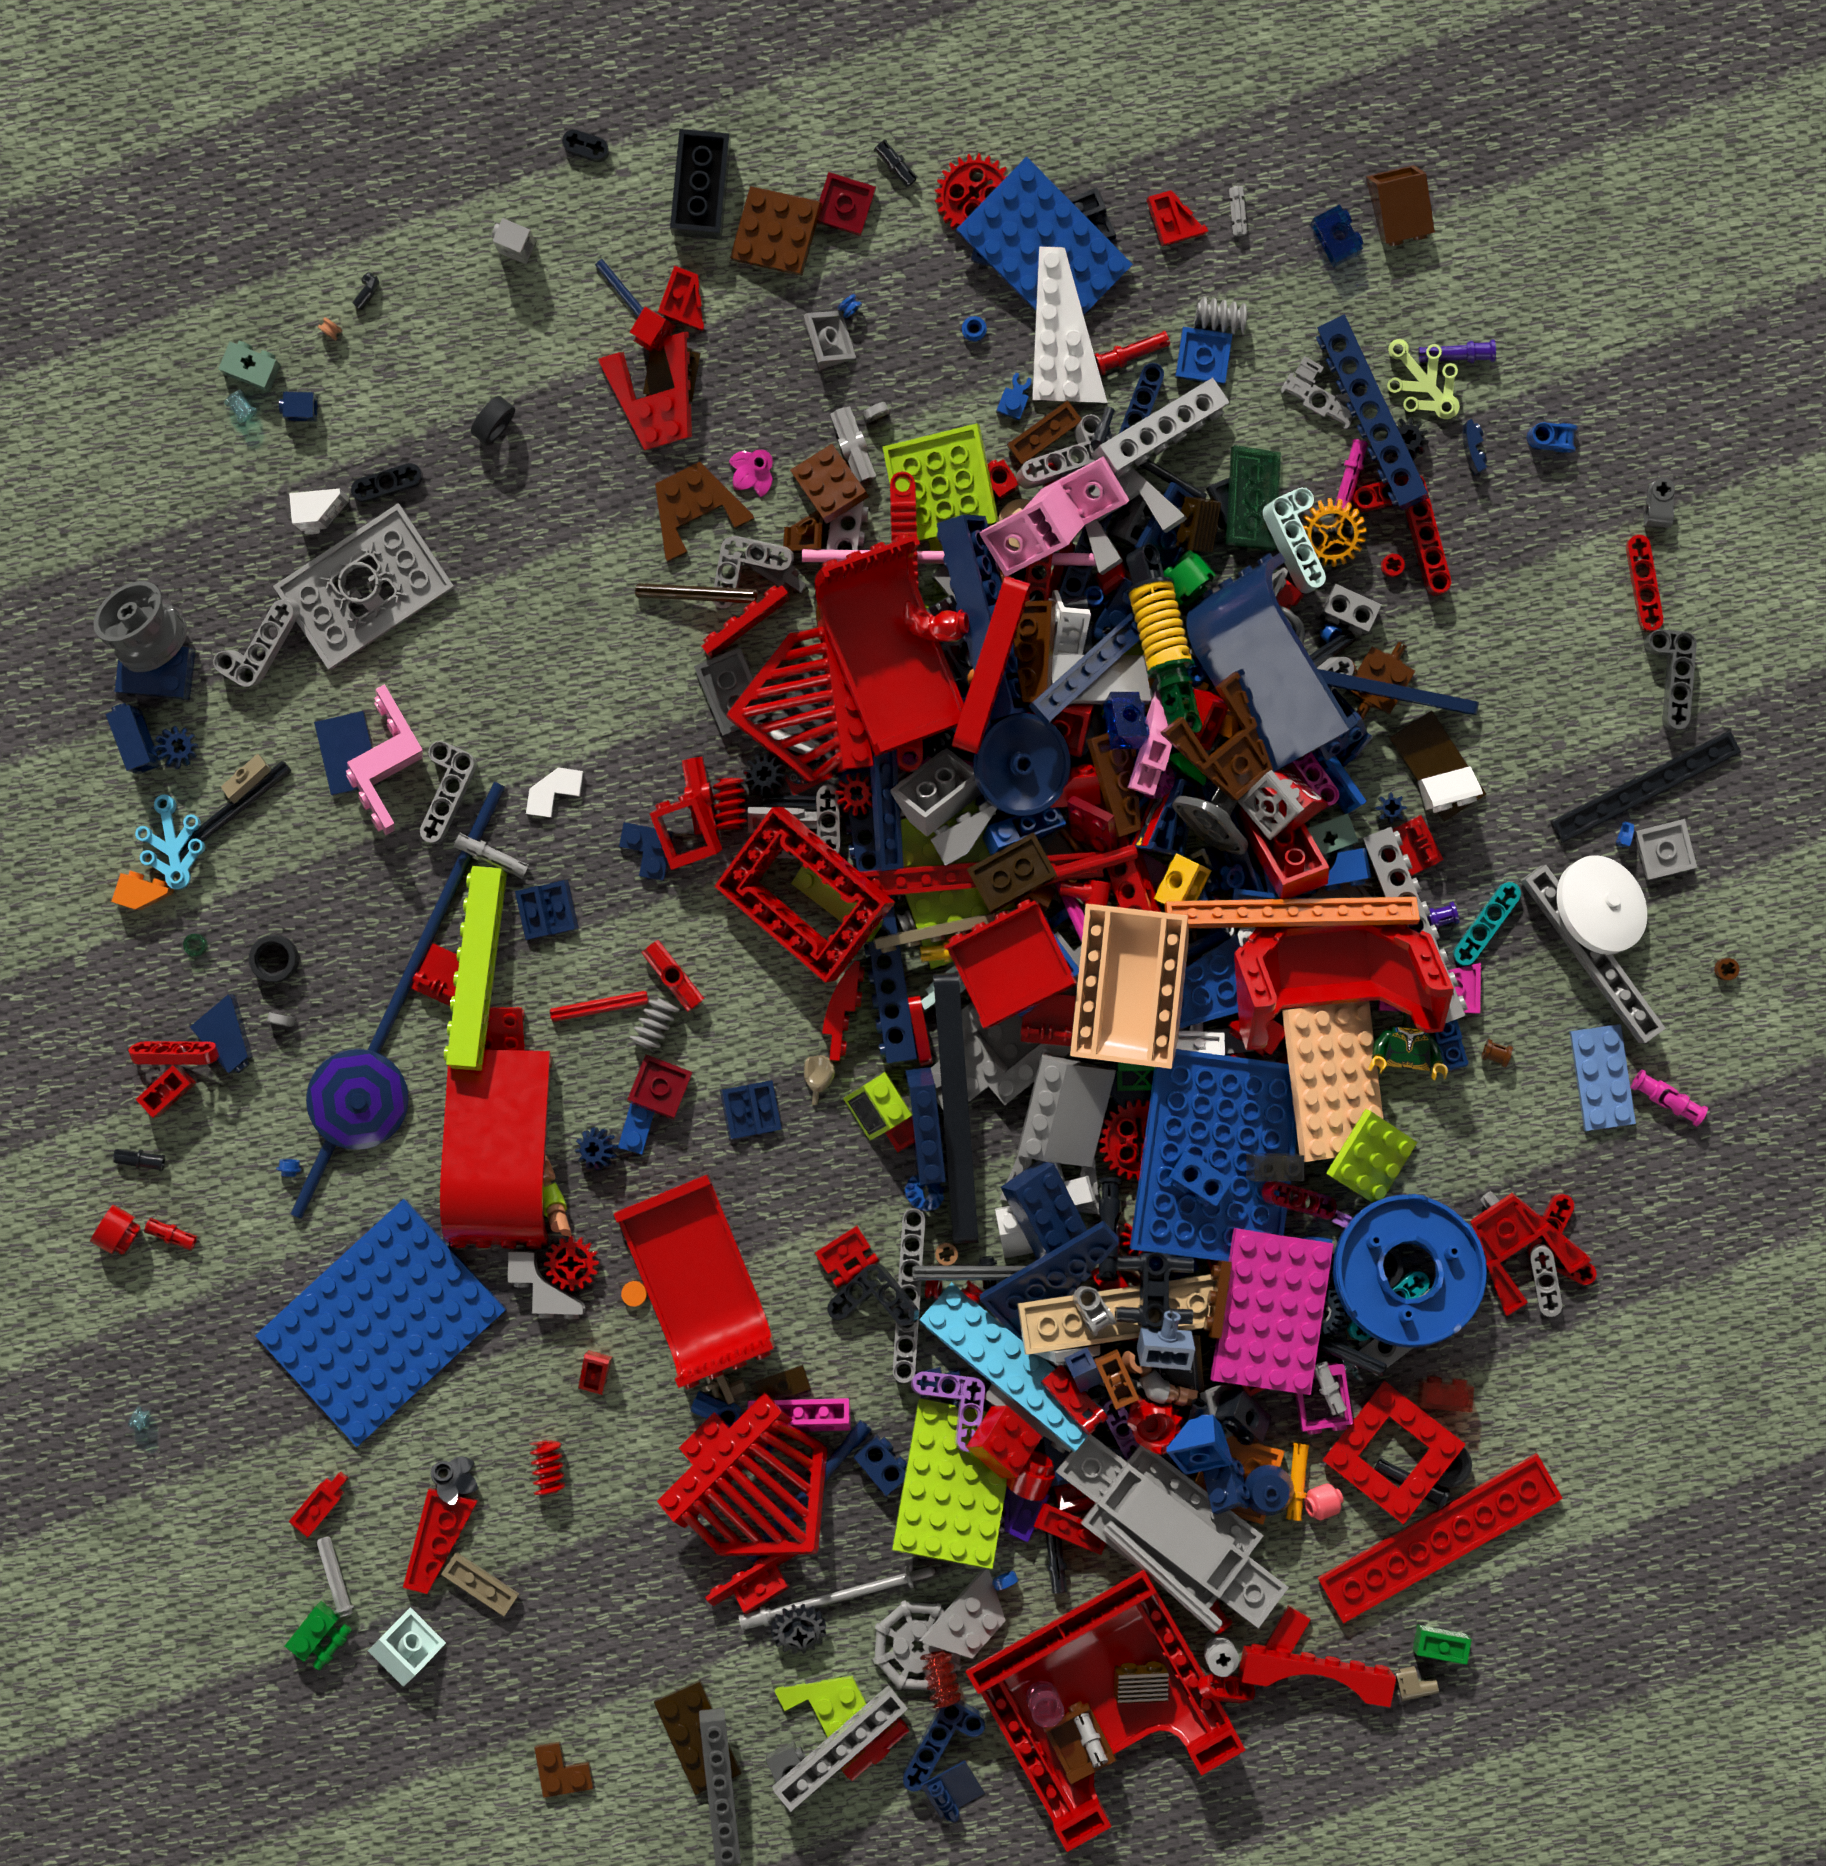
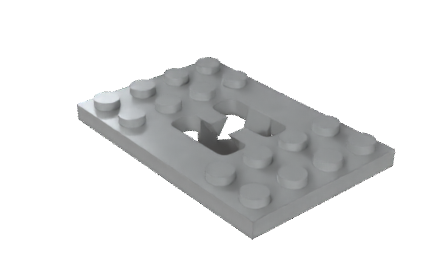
M399 503L273 586L281 599H293L299 604L300 614L296 622L328 670L347 660L455 588ZM367 557H373L378 568L374 570L370 565L361 561ZM356 568H367L373 572V575L368 580L374 587V590L363 599H360L362 596L356 587L349 591L344 589L347 574ZM337 577L340 579L338 580V587L340 589V592L334 584V581ZM390 582L394 588V594L384 601L379 595L381 584ZM351 604H363L368 612L360 617H356L351 610Z

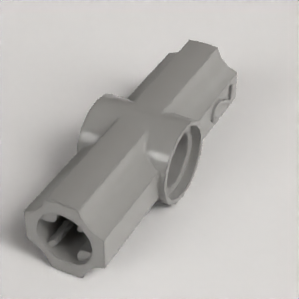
M850 406L834 411L830 416L839 437L838 443L845 461H848L851 471L860 484L870 482L876 478V474L867 453L869 450L861 431L859 432Z

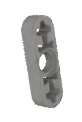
M1538 1244L1532 1248L1530 1257L1539 1308L1544 1315L1553 1317L1562 1310V1299L1554 1255L1548 1245ZM1539 1252H1544V1255L1547 1256L1545 1257V1268H1541L1540 1259L1536 1258L1539 1257ZM1543 1275H1550L1554 1281L1549 1286H1543L1539 1283V1279ZM1546 1293H1551L1552 1301L1555 1303L1552 1309L1545 1305L1547 1304Z

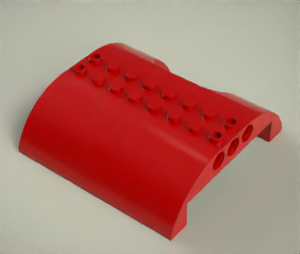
M1144 1569L965 1671L978 1694L981 1693L1052 1819L1054 1830L1067 1852L1112 1826L1094 1787L1095 1772L1070 1784L1066 1772L1047 1734L1043 1730V1725L1047 1724L1045 1719L1056 1713H1059L1060 1716L1068 1713V1707L1079 1701L1082 1704L1088 1702L1114 1754L1150 1733L1157 1731L1171 1732L1184 1743L1201 1776L1246 1751L1220 1701L1206 1700L1200 1694L1198 1681L1205 1674ZM1151 1661L1165 1665L1169 1674L1168 1702L1117 1704L1114 1697L1115 1666H1121L1127 1662L1136 1665H1146Z

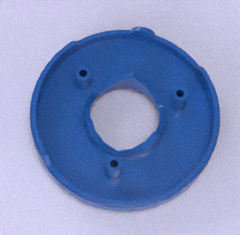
M1396 1195L1370 1204L1356 1214L1346 1225L1334 1252L1333 1280L1336 1293L1345 1312L1361 1330L1383 1343L1398 1347L1415 1348L1441 1342L1461 1330L1471 1320L1479 1308L1485 1292L1487 1267L1484 1251L1477 1234L1454 1210L1424 1195ZM1411 1243L1422 1247L1430 1254L1435 1264L1436 1277L1433 1286L1425 1295L1419 1298L1405 1299L1397 1295L1390 1287L1383 1269L1384 1257L1391 1248L1399 1244Z

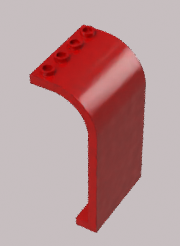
M908 534L900 535L893 539V543L885 545L884 542L877 543L870 547V551L862 554L860 550L846 555L847 559L837 562V559L829 560L822 564L823 567L815 577L816 599L824 628L875 756L957 727L964 706L939 641H931L913 635L908 626L904 625L903 608L907 600L911 601L915 607L927 611L921 598L913 569V553L920 545L917 534L908 537Z
M484 1050L482 1071L453 1069L448 1066L440 1176V1220L443 1237L447 1244H451V1247L464 1248L466 1244H476L478 1248H491V1245H501L502 1248L514 1249L516 1245H526L528 1249H541L542 1245L548 1246V1234L545 1229L543 1213V1187L550 1067H552L550 1051Z
M709 1174L613 1213L616 1222H619L668 1342L676 1367L677 1375L675 1381L678 1388L685 1386L686 1390L699 1385V1380L708 1376L712 1380L723 1375V1370L732 1366L733 1370L747 1365L746 1360L756 1356V1359L760 1360L771 1355L770 1350L774 1349L775 1343L770 1325Z

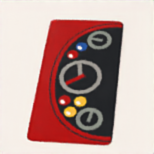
M822 756L819 760H814L806 765L812 770H816L826 762V759ZM794 771L785 774V780L793 795L833 777L832 771H830L816 782H807Z

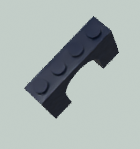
M931 1067L905 1070L914 1127L915 1160L920 1185L946 1182L936 1089Z

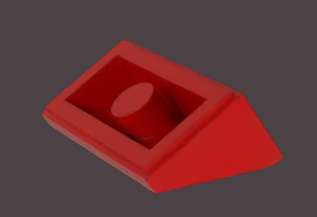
M1072 1484L1054 1487L1060 1510L1072 1514L1092 1508L1095 1504L1092 1499Z

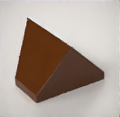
M818 511L813 512L791 527H784L783 546L789 548L793 553H802V549L822 550L824 520Z

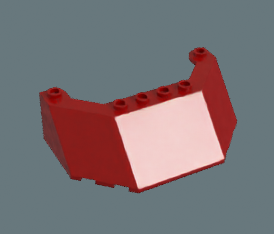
M1408 924L1257 927L1248 937L1243 947H1239L1234 954L1239 1029L1246 1050L1262 1049L1267 1046L1269 1035L1266 1027L1282 1009L1381 1000L1411 1015L1415 1026L1420 1031L1426 1033L1443 1032L1454 987L1431 934L1423 930L1418 933L1408 928Z

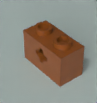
M1117 1349L1094 1359L1116 1410L1139 1400Z

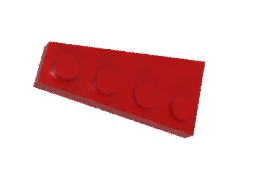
M428 1489L403 1588L428 1594L478 1500L458 1495L457 1503L449 1505L439 1498L436 1489Z

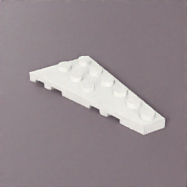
M1039 247L1032 400L1107 403L1065 248Z

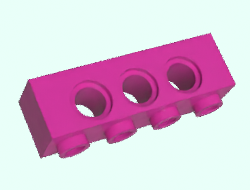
M849 1398L773 1400L784 1413L793 1419L789 1425L802 1432L851 1431V1405ZM748 1401V1408H749L755 1401Z

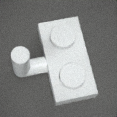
M1203 1022L1191 1025L1189 1031H1179L1176 1049L1225 1055L1224 1032H1203Z

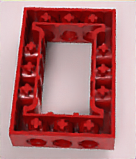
M784 807L771 808L714 886L825 983L836 981L895 903ZM782 849L787 853L791 852L804 863L802 866L806 869L810 868L823 879L821 881L823 884L830 885L841 895L840 898L847 903L857 902L850 914L844 916V922L835 934L829 936V942L758 882Z

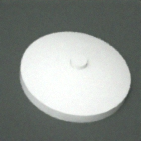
M1588 856L1571 864L1561 875L1557 886L1558 910L1565 927L1581 945L1596 953L1610 955L1623 952L1640 940L1647 924L1646 900L1638 882L1625 867L1607 857Z

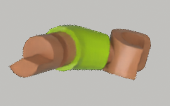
M545 1156L543 1212L548 1217L552 1231L561 1232L562 1235L571 1237V1230L565 1213L567 1210L565 1199L556 1182L551 1183L556 1177L548 1157Z

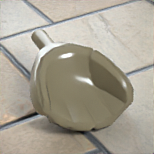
M823 1055L810 1056L804 1064V1079L813 1091L812 1105H818L819 1092L827 1089L835 1076L833 1062Z

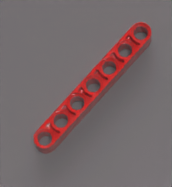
M1007 576L1003 580L954 735L953 747L975 754L979 752L1028 598L1030 583Z

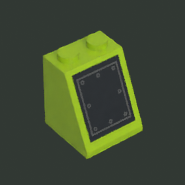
M883 1072L843 1098L869 1140L878 1137L912 1116V1112L886 1072Z

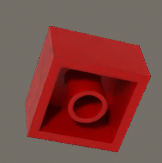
M991 1406L966 1448L1000 1478H1017L1042 1436L1009 1406Z

